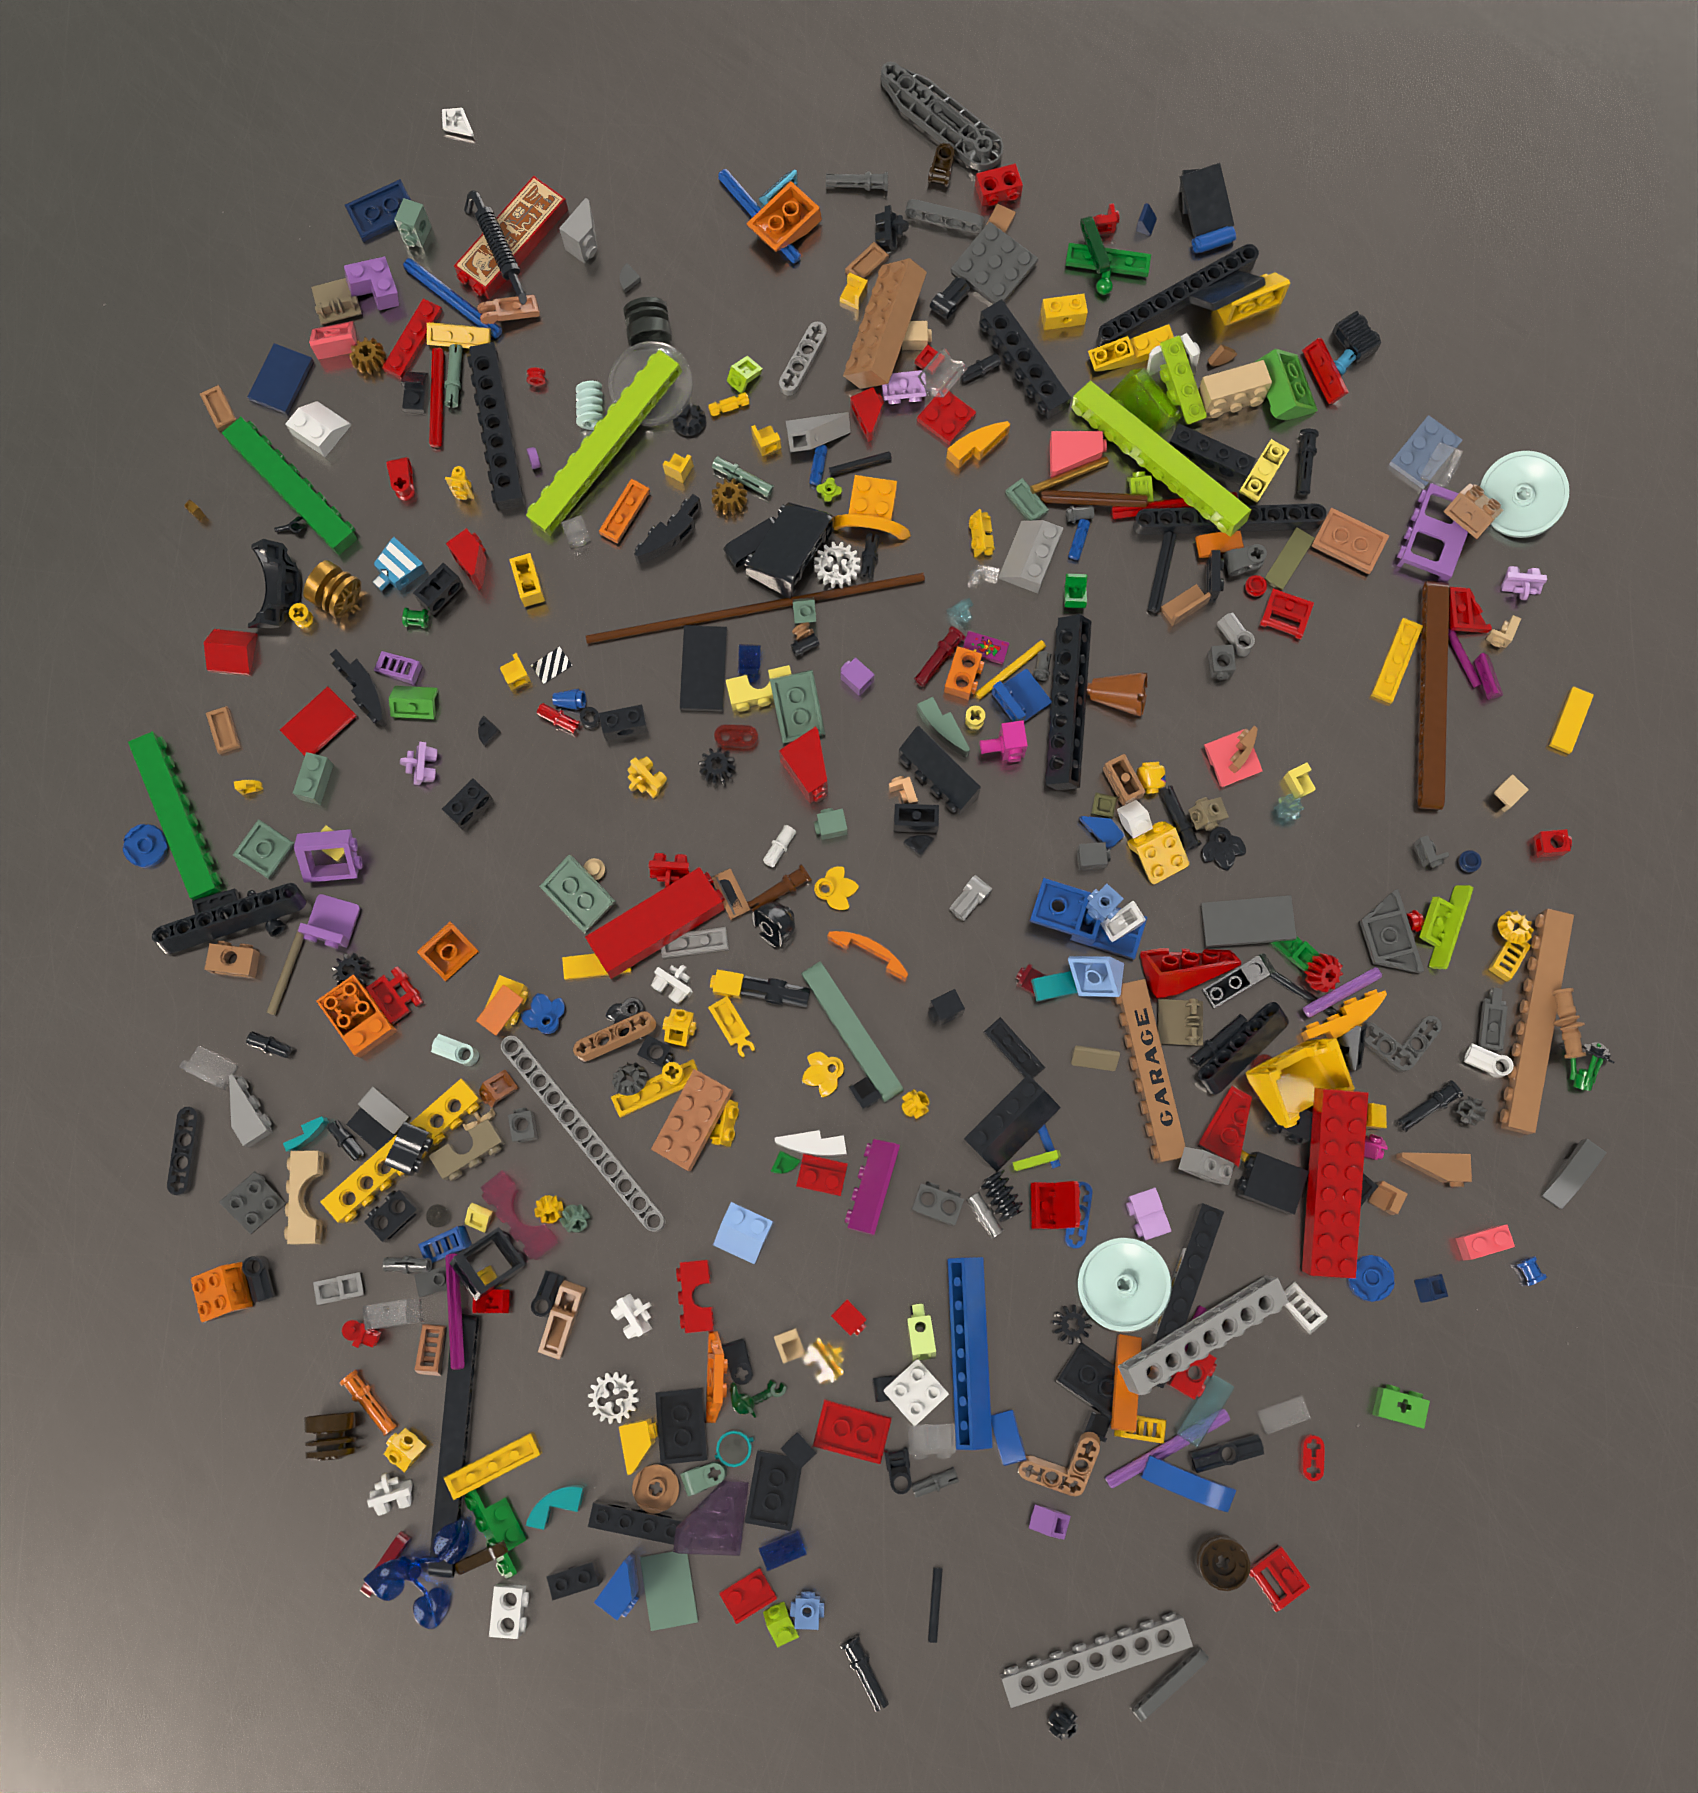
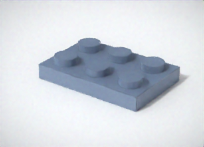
M1428 415L1389 465L1424 489L1459 446L1462 439Z

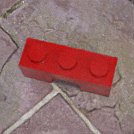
M709 1260L680 1262V1268H676L677 1282H681L682 1291H678L679 1305H683L684 1314L680 1315L681 1329L685 1328V1333L715 1330L713 1307L698 1306L693 1296L698 1286L711 1284Z

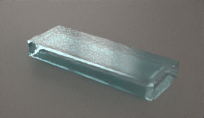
M1213 1375L1203 1394L1199 1397L1180 1427L1177 1435L1198 1448L1232 1394L1234 1387Z

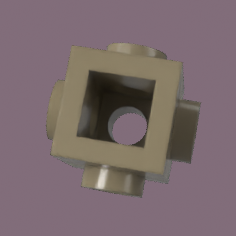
M1208 797L1199 799L1195 802L1196 805L1188 810L1196 830L1203 828L1206 831L1217 828L1219 823L1229 818L1221 797L1208 800Z

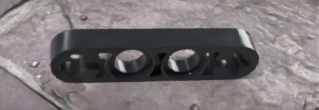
M192 1107L180 1109L176 1119L167 1180L168 1191L176 1196L187 1194L192 1183L201 1120L200 1112ZM190 1111L194 1118L188 1122V1120L184 1119V1116L188 1115ZM188 1124V1127H191L193 1129L192 1131L182 1129V1126L187 1127ZM188 1133L191 1136V1142L187 1146H182L180 1138L183 1134ZM181 1156H185L188 1160L187 1166L183 1169H179L177 1166V1160ZM175 1173H186V1176L180 1177L179 1175H175ZM180 1179V1183H184V1187L179 1188L178 1191L174 1184L178 1183Z

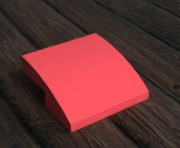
M1243 730L1204 744L1210 765H1213L1221 787L1262 772L1254 747L1240 770L1233 773L1228 768L1233 763L1230 761L1231 757L1238 750L1242 752L1236 745L1240 741L1237 737Z

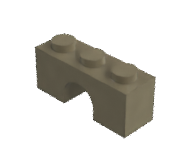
M486 1119L468 1131L473 1139V1146L468 1153L458 1154L453 1145L447 1144L429 1155L442 1179L454 1181L463 1175L462 1171L468 1167L472 1169L483 1162L481 1159L486 1155L493 1156L502 1150L501 1146L505 1142L491 1120Z

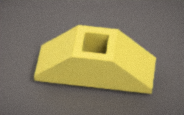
M1271 439L1239 492L1258 503L1290 449Z

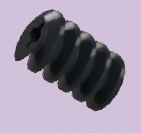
M1004 1169L984 1179L983 1181L985 1182L981 1186L982 1189H990L985 1196L994 1197L990 1205H998L995 1214L1003 1213L999 1219L1000 1222L1006 1221L1024 1211L1019 1210L1023 1204L1022 1201L1014 1202L1019 1195L1017 1193L1010 1194L1014 1186L1005 1185L1009 1178H1001V1175L1005 1172Z

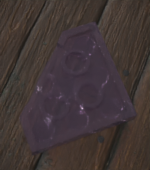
M723 1480L676 1527L673 1552L677 1554L740 1556L748 1482Z

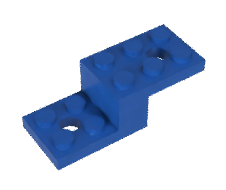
M1043 878L1030 922L1071 934L1070 940L1125 958L1135 959L1146 920L1137 929L1111 942L1100 924L1102 921L1093 919L1087 912L1086 906L1089 902L1087 898L1091 894L1090 892ZM1054 901H1061L1064 904V910L1061 912L1054 911L1052 903Z

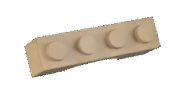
M291 1151L290 1157L287 1159V1169L290 1170V1180L286 1182L289 1203H286L285 1206L288 1226L284 1230L287 1244H321L322 1221L314 1218L307 1211L304 1196L309 1184L323 1175L324 1152Z

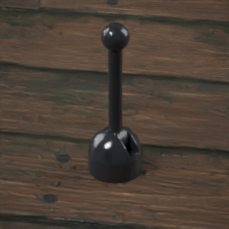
M254 890L247 892V896L256 894ZM279 918L265 923L266 931L271 937L279 935L286 928Z

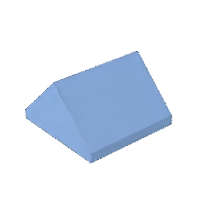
M1068 957L1079 996L1119 997L1121 995L1124 963L1112 957Z

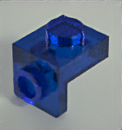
M739 644L737 673H742V676L755 677V674L760 673L761 645Z

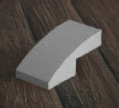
M373 1086L358 1102L361 1108L393 1134L409 1117Z
M360 1272L313 1282L317 1306L364 1295Z

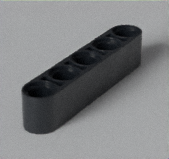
M1270 1002L1266 1004L1200 1069L1198 1078L1210 1094L1222 1092L1288 1026L1289 1019L1278 1003Z

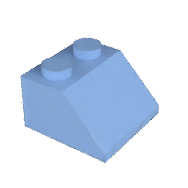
M731 1202L713 1245L755 1264L774 1222Z

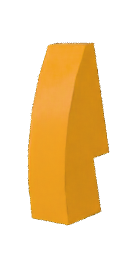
M1008 421L995 423L967 434L947 449L946 458L958 469L973 455L980 461L1009 434L1011 424Z

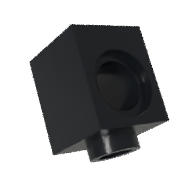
M649 1035L646 1036L637 1053L638 1057L661 1069L671 1062L674 1057L671 1046ZM662 1048L663 1055L658 1059L652 1058V1050Z

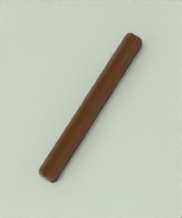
M1043 490L1041 493V501L1043 503L1146 507L1148 500L1145 494Z

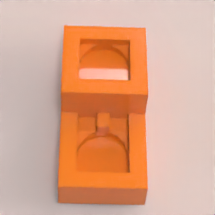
M1236 531L1231 537L1226 533L1216 532L1200 535L1195 538L1199 558H1208L1211 550H1220V555L1232 549L1244 548L1241 531Z

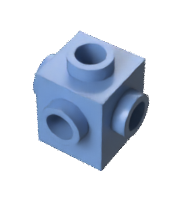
M1106 884L1100 891L1095 889L1088 896L1087 912L1095 920L1099 919L1102 922L1106 918L1111 920L1120 911L1117 907L1124 898Z
M801 1592V1595H796V1601L791 1602L790 1617H795L794 1629H819V1618H824V1603H820V1596H815V1592ZM808 1607L811 1611L805 1612L803 1609Z

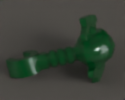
M770 1380L764 1392L762 1391L760 1394L758 1393L751 1397L747 1394H739L736 1384L732 1382L729 1390L733 1410L738 1414L750 1413L756 1418L757 1416L753 1411L755 1404L762 1403L772 1396L781 1397L785 1394L787 1386L781 1382L779 1387L775 1389L776 1383Z

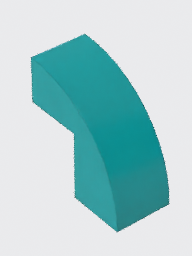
M569 1485L549 1493L535 1505L527 1519L526 1526L545 1530L548 1527L552 1507L578 1512L581 1509L586 1486Z

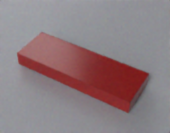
M1317 338L1302 350L1328 404H1334L1349 393L1322 338Z

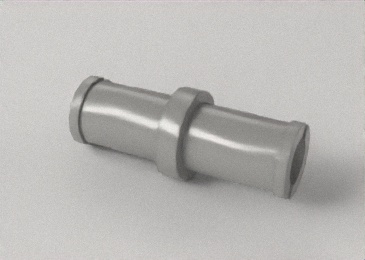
M979 1192L967 1199L978 1215L977 1220L983 1223L991 1238L1004 1231L993 1215V1209H989Z

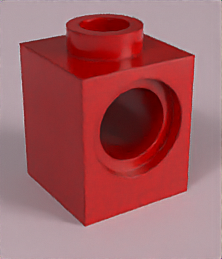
M1567 829L1541 831L1534 836L1537 858L1563 856L1571 851L1572 839L1568 836ZM1551 839L1557 842L1558 848L1552 846Z
M848 1299L831 1315L850 1336L853 1333L858 1336L866 1327L864 1322L867 1319Z

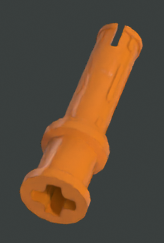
M356 1369L341 1380L340 1385H344L352 1395L351 1399L361 1404L383 1435L386 1436L397 1426L371 1395V1387L364 1384L357 1375L358 1371Z

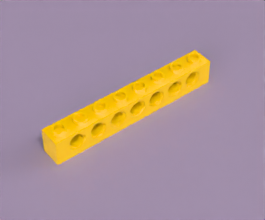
M460 1079L410 1124L432 1133V1145L436 1146L445 1139V1133L450 1129L452 1131L462 1124L463 1121L461 1119L467 1114L472 1115L480 1108L479 1104L482 1100L465 1080ZM460 1101V1110L452 1112V1103ZM442 1116L444 1122L441 1127L436 1128L434 1120L436 1117ZM396 1136L320 1201L338 1223L351 1222L358 1215L357 1211L361 1207L369 1206L375 1200L374 1196L378 1192L386 1191L392 1186V1180L398 1175L401 1177L405 1174L394 1168H391L387 1174H383L381 1170L395 1142ZM425 1151L422 1155V1158H424L428 1152ZM371 1177L373 1179V1186L367 1190L364 1187V1181ZM353 1192L356 1197L355 1202L352 1205H348L346 1198L348 1194Z

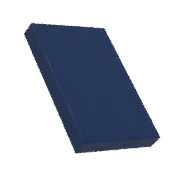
M401 179L345 204L346 210L363 242L397 227L394 219L403 198L411 200Z
M274 343L247 398L249 401L287 415L314 360L312 357Z

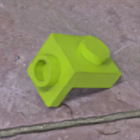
M785 1602L774 1605L763 1612L767 1628L777 1648L799 1638L798 1631L794 1629L795 1625L788 1613Z

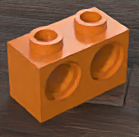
M957 646L944 693L969 700L971 693L975 694L978 686L975 678L977 674L982 673L985 663L981 661L982 653ZM969 660L974 665L972 667H965L963 662ZM964 680L968 685L966 687H959L956 682Z

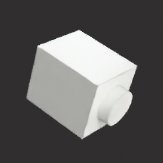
M1137 800L1117 809L1122 827L1133 838L1153 829L1148 811Z

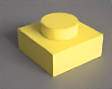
M471 1203L468 1207L464 1224L485 1233L489 1228L493 1211Z

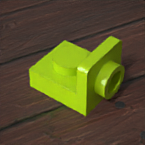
M746 356L731 366L727 382L737 391L743 393L747 383L761 375L763 368Z
M1145 471L1132 472V476L1127 477L1130 494H1145L1148 497L1147 502H1152V475H1145Z

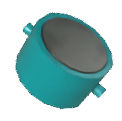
M741 1430L727 1431L717 1442L715 1459H720L723 1464L730 1467L741 1466L749 1459L752 1453L754 1438H749Z

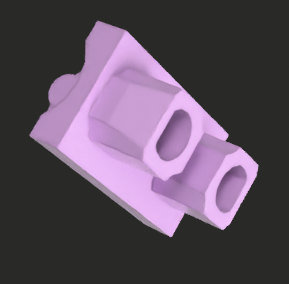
M1509 566L1501 585V591L1520 593V599L1527 600L1529 594H1541L1542 587L1547 581V575H1541L1539 568L1528 569L1527 573H1520L1518 567Z
M419 742V746L416 748V759L414 758L413 751H407V758L400 759V764L406 766V773L411 774L413 767H415L413 785H420L422 782H433L435 780V769L424 768L425 761H436L437 749L427 747L426 742Z

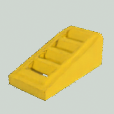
M1506 940L1488 970L1504 981H1510L1531 945L1527 942L1519 944L1523 947L1522 950H1519ZM1508 948L1517 953L1518 956L1516 957L1508 952ZM1507 956L1514 961L1513 964L1503 957ZM1502 962L1506 966L1510 967V969L1507 970L1499 964Z
M1137 1415L1136 1434L1120 1430L1114 1431V1436L1164 1444L1167 1420ZM1144 1422H1147L1146 1436H1143ZM1153 1423H1157L1155 1437H1152Z

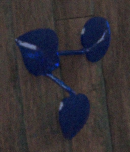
M459 1519L443 1527L436 1534L433 1540V1551L439 1557H416L412 1560L407 1556H403L399 1559L389 1560L372 1570L364 1578L365 1583L378 1598L390 1601L402 1593L405 1586L404 1580L411 1581L424 1594V1596L417 1598L413 1604L414 1618L424 1628L435 1629L445 1617L449 1609L450 1599L448 1593L439 1587L431 1589L428 1593L427 1589L417 1580L421 1575L420 1563L441 1562L443 1559L449 1564L458 1562L466 1553L469 1544V1531L465 1521Z

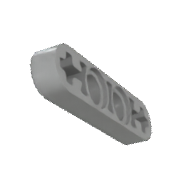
M813 322L809 325L780 377L779 387L784 395L789 396L797 392L827 337L826 326L822 322ZM818 329L821 330V334L818 333L815 341H813L814 332H817ZM811 346L814 350L810 354H805L802 348ZM796 363L804 365V369L798 372L793 370L792 367ZM792 375V386H788V388H786L785 383H789Z

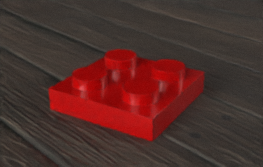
M943 387L918 415L917 421L950 446L976 416V411Z

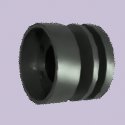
M641 297L625 305L623 311L627 326L628 343L631 348L639 351H652L663 348L671 342L669 317L664 300L657 297Z

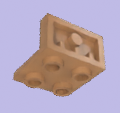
M1470 483L1455 497L1444 510V513L1478 539L1487 527L1503 512V509L1500 508L1501 504L1497 500L1489 499L1481 487Z

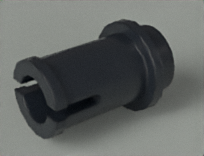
M812 633L799 641L794 640L793 644H791V649L795 656H803L804 652L819 646L820 643L817 636Z

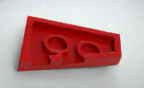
M1231 1086L1198 1143L1199 1146L1209 1152L1235 1163L1234 1166L1239 1168L1252 1096Z

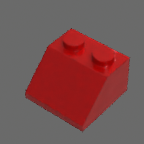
M466 528L449 540L446 545L454 560L480 591L483 588L487 559L484 555L486 549L475 532L471 534Z

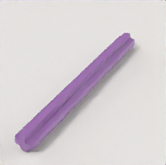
M1221 1409L1164 1442V1444L1159 1445L1109 1474L1105 1478L1110 1488H1115L1144 1470L1149 1455L1161 1460L1165 1459L1230 1421L1226 1410Z

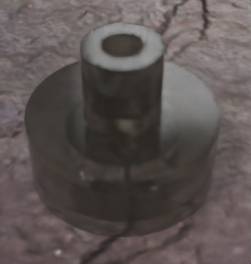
M440 1204L431 1206L426 1213L427 1222L436 1228L446 1226L451 1218L449 1209Z

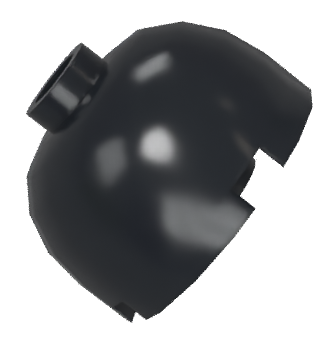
M768 902L752 912L755 928L759 925L763 931L759 933L760 936L771 946H782L793 936L795 920L794 913L789 907H785L777 902Z

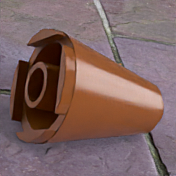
M1141 672L1093 678L1092 683L1088 682L1087 695L1090 696L1092 701L1136 716H1142L1146 704L1147 695L1145 693L1148 687V674Z

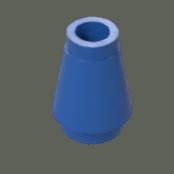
M579 688L553 693L552 702L554 706L580 710V708H585L586 694L585 691H580Z

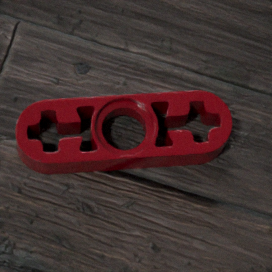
M402 1531L398 1533L363 1584L361 1592L370 1598L373 1596L408 1545L411 1537Z

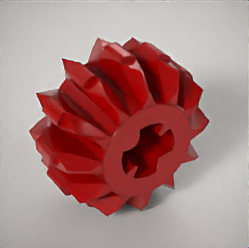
M1320 953L1319 956L1312 957V962L1307 963L1309 967L1304 971L1307 975L1305 981L1309 983L1312 989L1328 992L1329 989L1335 990L1336 983H1341L1339 977L1343 975L1340 971L1343 965L1338 962L1336 957Z

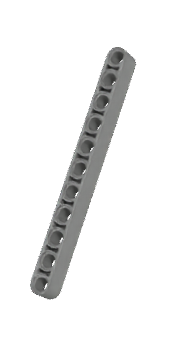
M515 1036L505 1037L501 1043V1050L643 1226L652 1232L661 1231L665 1227L666 1220L652 1200L525 1044ZM511 1042H517V1050L513 1053L508 1052V1045ZM525 1059H531L532 1066L528 1070L522 1069V1062ZM539 1076H545L546 1083L542 1087H537L535 1083ZM554 1093H559L560 1101L552 1105L549 1100L550 1096ZM572 1110L574 1112V1119L570 1122H565L563 1117L565 1112ZM581 1128H587L589 1132L587 1138L579 1139L578 1131ZM596 1145H601L603 1148V1152L599 1157L592 1155V1148ZM614 1162L617 1165V1171L609 1175L606 1172V1166ZM624 1180L631 1182V1189L628 1192H622L620 1189V1184ZM642 1197L645 1199L646 1205L644 1209L637 1210L634 1206L635 1200ZM653 1215H658L660 1218V1224L656 1228H651L649 1225V1218Z

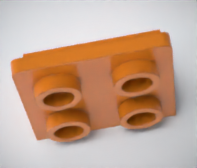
M242 1262L222 1265L191 1278L201 1322L212 1320L230 1312L253 1307L246 1276L242 1270Z

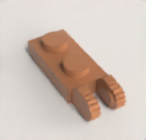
M526 295L527 302L524 305L520 303L518 297L493 299V301L480 303L477 308L478 312L482 313L480 317L481 322L484 324H494L497 320L506 321L539 317V308L535 295Z

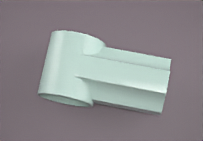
M438 1034L433 1041L432 1053L465 1066H473L479 1060L477 1049L468 1044ZM469 1049L471 1055L469 1059L464 1061L462 1054L465 1050Z

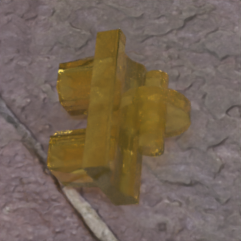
M820 1339L807 1347L808 1350L802 1356V1359L809 1367L816 1361L822 1369L815 1376L821 1385L829 1381L833 1382L843 1374V1371L838 1366L843 1362L838 1356L843 1351L841 1347L834 1350L830 1343L824 1346Z

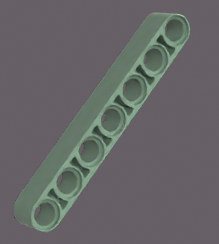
M819 961L802 972V977L874 1088L881 1094L882 1100L887 1102L904 1091L897 1077L823 964Z

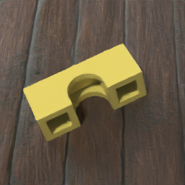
M790 666L768 670L769 679L791 674ZM747 675L726 680L732 710L746 711L751 706L758 705L763 707L774 701L770 681L766 687L755 689L749 684Z

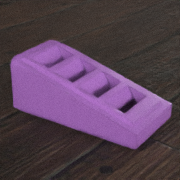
M381 651L374 672L415 685L422 669V664L410 658ZM385 658L389 659V661L386 665V668L383 669L381 667L383 665ZM393 661H395L396 664L394 666L393 671H390L391 665ZM400 664H403L401 672L398 673L397 671L399 669ZM410 666L411 668L409 670L408 675H406L405 672L407 670V667Z

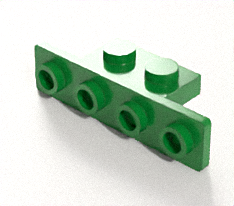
M476 1489L465 1494V1504L473 1512L476 1518L475 1524L481 1533L483 1532L487 1540V1547L504 1540L508 1550H511L526 1541L506 1497L485 1509ZM508 1553L496 1559L498 1562L496 1564L497 1569L506 1579L517 1574Z

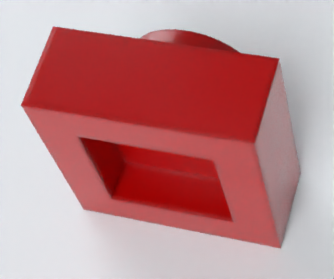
M927 344L915 359L914 364L932 375L944 361V356Z

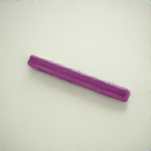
M448 1254L445 1257L450 1361L453 1370H460L465 1367L460 1278L450 1265L451 1260L457 1254Z

